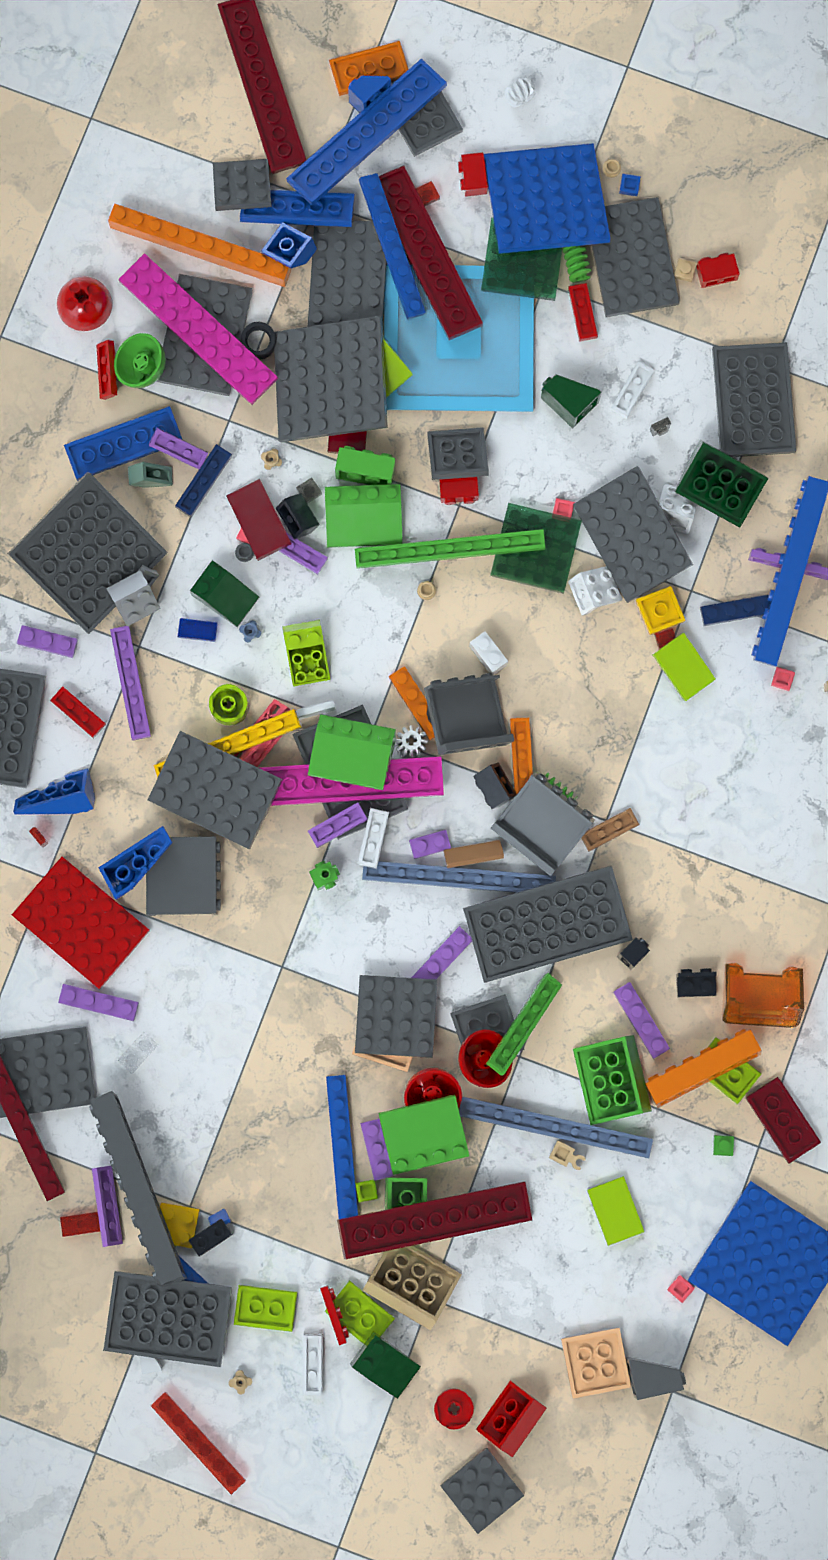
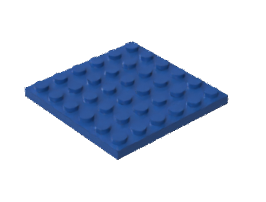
M594 143L484 154L486 178L499 254L610 243V233Z
M749 1181L687 1281L788 1346L828 1283V1231L752 1181Z

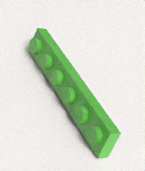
M549 973L543 976L486 1063L499 1075L505 1074L562 987V984Z

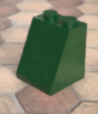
M556 374L553 378L548 377L543 382L541 399L573 429L599 403L602 392L596 388Z

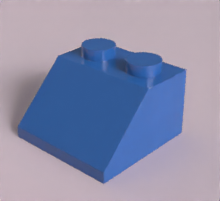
M361 76L358 79H354L348 86L349 103L360 113L391 86V79L388 76Z
M282 222L261 252L292 269L307 264L317 248L312 237Z

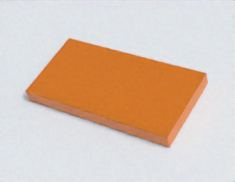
M400 41L329 60L339 96L348 94L349 84L361 76H388L391 82H393L409 70Z

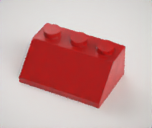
M509 1381L476 1430L500 1450L513 1457L547 1407L515 1383Z

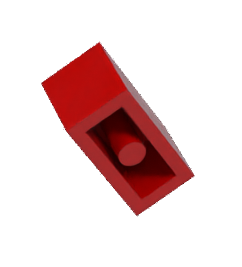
M483 152L461 155V161L458 162V172L462 173L463 179H460L461 191L464 190L465 197L486 195L488 186Z
M722 253L715 258L704 257L698 261L696 266L701 288L737 281L740 275L734 253Z
M477 477L439 479L441 503H445V505H454L456 502L473 504L475 501H478Z

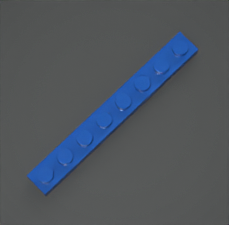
M378 173L360 177L359 183L407 319L422 316L426 312Z
M346 1075L326 1077L339 1219L358 1215Z

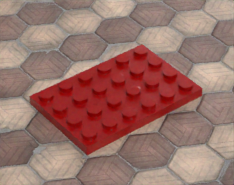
M63 856L11 914L99 990L150 932L145 925Z

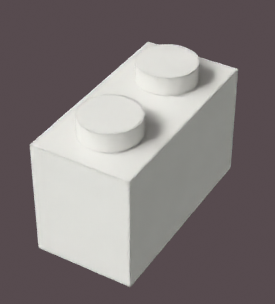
M485 631L470 642L469 647L487 671L492 673V676L507 666L508 660Z

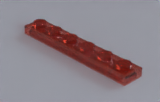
M166 1391L151 1405L156 1413L231 1495L246 1481Z

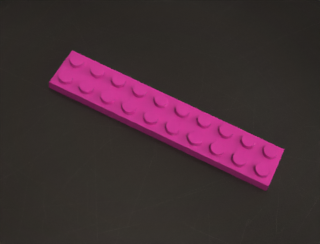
M145 253L118 279L126 289L251 405L278 380V377Z
M442 757L392 759L383 790L309 776V765L260 767V769L283 779L271 806L444 796Z

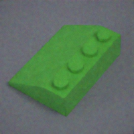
M400 484L325 487L327 548L403 544Z
M320 714L308 775L383 790L396 741V729Z
M634 1035L573 1049L590 1125L652 1111Z
M455 1094L378 1113L393 1175L469 1157Z

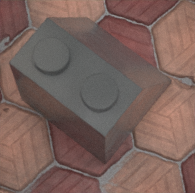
M631 1357L625 1358L635 1399L641 1400L684 1390L683 1385L686 1384L685 1375L678 1368Z

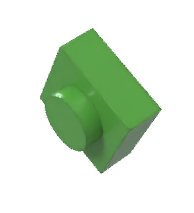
M714 1135L713 1155L733 1156L734 1136Z

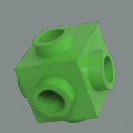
M322 861L315 865V869L309 871L317 890L333 888L336 886L335 882L339 881L337 876L340 873L336 865H331L330 861L327 863ZM324 873L329 874L326 878L322 877Z

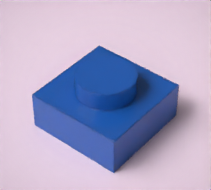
M622 174L619 194L637 197L641 176Z

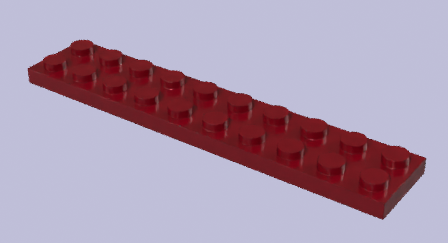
M229 0L217 4L271 174L301 166L306 161V157L255 0Z
M405 166L380 175L379 179L405 254L448 340L482 327L483 322Z
M518 1182L337 1219L343 1257L346 1260L533 1220L526 1182Z

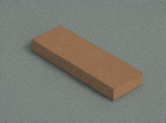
M631 808L587 830L581 839L588 852L640 824Z
M500 840L443 850L447 868L504 858Z

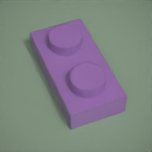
M446 830L409 840L414 859L439 853L445 849H451Z

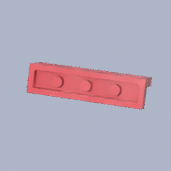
M274 699L254 725L290 711V709ZM278 706L280 709L275 714H272V712ZM282 736L242 751L243 753L239 759L258 767Z

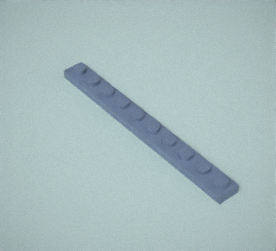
M378 861L377 869L363 866L362 880L517 893L555 882L556 876Z
M462 1097L459 1108L460 1117L648 1159L650 1157L653 1139L467 1097Z

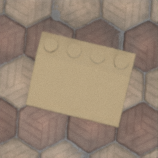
M409 1246L385 1251L362 1291L431 1331L462 1274L418 1248Z

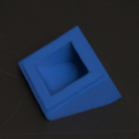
M225 1209L208 1218L210 1225L219 1219H222L226 1225L232 1221Z

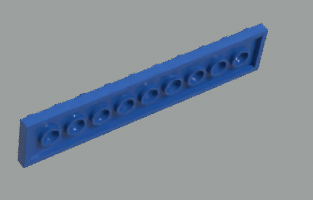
M420 59L286 178L287 182L313 206L447 86V82L423 59Z

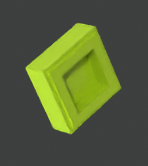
M374 1180L355 1183L359 1202L378 1199Z

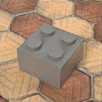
M141 571L106 588L127 627L161 609Z

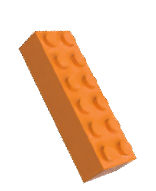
M742 1029L735 1033L734 1038L730 1040L725 1038L719 1041L717 1047L713 1049L708 1047L700 1051V1056L696 1058L690 1056L682 1061V1065L678 1067L673 1065L665 1069V1074L661 1076L655 1074L648 1078V1082L645 1083L646 1088L656 1107L659 1108L760 1056L762 1050L751 1029L748 1031Z

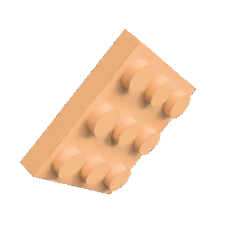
M620 1328L561 1339L573 1399L631 1388Z

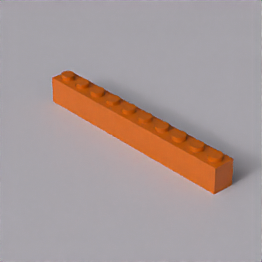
M115 203L108 219L110 228L282 287L286 286L291 273V268L265 254Z

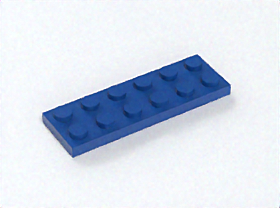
M270 190L271 207L241 209L240 222L281 224L283 222L293 225L352 227L355 194L327 192L312 206L297 191Z
M170 406L65 444L64 447L76 480L79 481L87 472L95 475L158 452L159 450L149 446L156 428L182 439Z

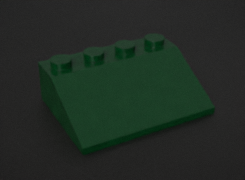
M700 440L674 492L740 528L769 478Z

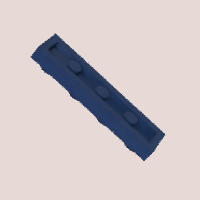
M216 444L175 505V508L192 517L231 459L232 454Z
M768 595L701 606L700 612L703 626L762 616L764 609L768 608L770 601H767Z

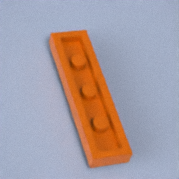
M404 666L391 674L389 679L430 741L435 736L433 727L427 717V700Z
M529 717L510 718V731L514 736V742L511 743L514 790L516 794L519 793L533 774Z

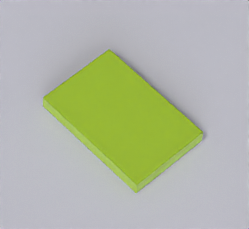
M681 633L652 654L684 701H687L716 680L685 633Z
M715 1037L708 1047L711 1049L717 1047V1043L720 1040ZM746 1062L711 1080L710 1083L738 1104L761 1076V1073Z
M624 1176L587 1190L607 1246L645 1232Z
M350 1280L336 1296L337 1299L333 1300L335 1307H340L343 1316L340 1319L342 1327L346 1326L348 1332L363 1344L373 1331L382 1336L395 1319Z
M238 1285L233 1325L292 1332L297 1292Z

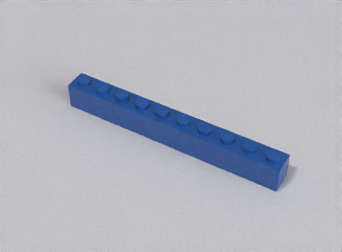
M808 476L806 480H802L800 491H803L801 499L797 498L794 507L797 510L796 516H792L789 527L792 528L791 533L786 535L783 545L786 546L785 553H781L778 561L781 567L779 572H775L773 582L776 584L774 590L769 592L767 601H770L768 608L764 609L762 619L765 621L763 627L760 626L757 632V637L759 638L758 645L754 644L751 656H754L753 661L774 667L778 664L828 494V481Z

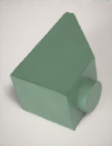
M140 462L128 467L130 486L149 488L173 485L172 467L147 462Z

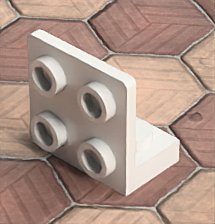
M665 483L659 504L674 531L688 534L697 504L675 493L676 486Z
M607 566L580 572L568 581L581 615L589 614L598 607L622 600L616 582Z

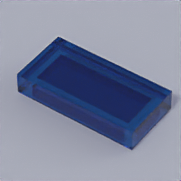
M180 618L177 637L216 642L218 622Z

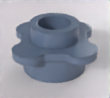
M253 620L245 625H241L239 628L240 633L244 635V641L247 643L261 636V631L257 629V623Z

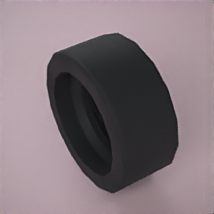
M252 322L244 328L240 337L241 343L259 360L271 356L276 344V336L272 327L263 322ZM254 331H264L269 336L270 342L268 347L262 351L251 349L247 342L248 336Z

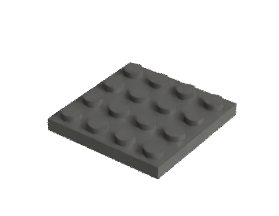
M360 975L355 1053L433 1058L437 980Z

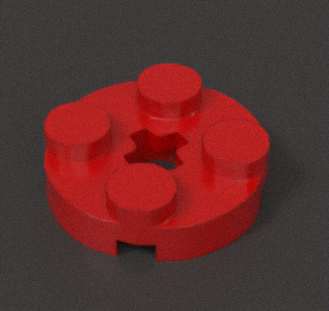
M452 1388L443 1391L437 1397L434 1404V1413L441 1425L455 1430L463 1428L468 1424L473 1416L474 1406L466 1392ZM452 1403L460 1407V1410H457L455 1415H453L452 1411H448Z

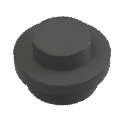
M242 543L237 546L235 555L239 561L248 562L253 558L254 552L250 544Z

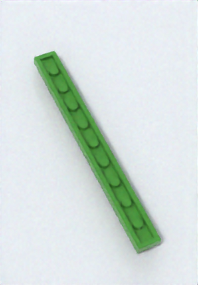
M544 530L356 548V568L545 550Z

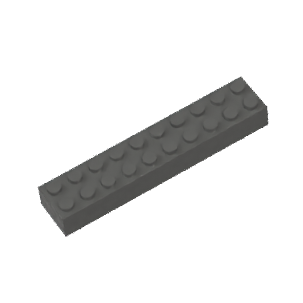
M113 1091L91 1099L92 1105L89 1106L91 1114L98 1119L99 1123L96 1124L97 1130L105 1138L106 1142H103L106 1153L112 1156L113 1160L110 1161L111 1167L120 1177L117 1179L120 1190L126 1193L127 1197L124 1198L127 1208L132 1210L134 1214L131 1216L134 1227L140 1230L141 1234L138 1235L141 1245L146 1247L148 1251L145 1256L148 1264L154 1267L155 1271L152 1272L156 1284L167 1287L187 1279L118 1096Z

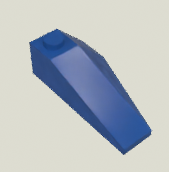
M88 768L69 773L64 776V780L56 784L53 781L42 791L34 790L16 799L13 810L14 814H78L94 809L95 794Z
M164 826L98 867L116 900L131 891L173 843Z

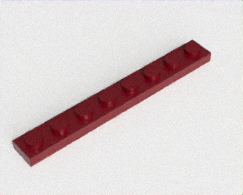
M0 1055V1104L46 1201H49L64 1194L65 1190Z

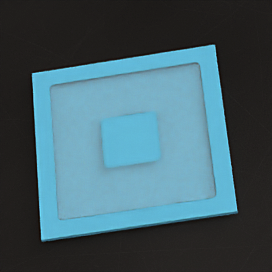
M387 264L384 298V338L413 373L408 380L386 398L387 410L533 412L534 266L454 265L483 322V326L448 340L411 265L410 268L426 313L415 318H406Z

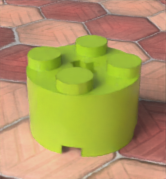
M224 684L216 688L211 694L209 708L213 718L218 723L232 726L245 719L248 713V701L240 688L232 684ZM228 701H230L232 704V706L229 709H227V707L224 706L227 705Z

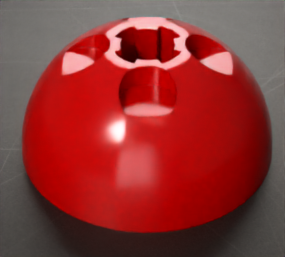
M86 276L73 278L61 288L58 294V314L61 320L74 330H94L103 325L111 314L112 298L110 292L103 283L95 278Z
M479 1030L469 1035L462 1043L458 1054V1064L463 1076L470 1083L482 1088H493L504 1083L509 1077L513 1062L504 1075H499L486 1064L503 1039L500 1034L492 1030Z
M427 1068L414 1074L408 1081L404 1092L405 1106L455 1094L459 1108L462 1101V1090L456 1078L449 1072L440 1068Z

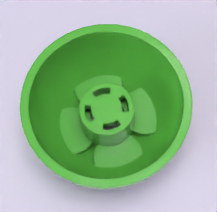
M139 333L126 339L119 347L114 360V371L118 380L132 388H145L154 384L161 377L165 369L166 356L160 342L150 334Z

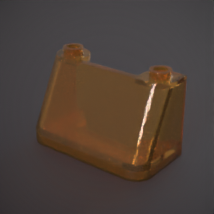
M738 963L725 964L722 1020L725 1023L793 1028L800 1024L804 1012L802 968L788 967L783 970L782 975L744 973L743 967Z

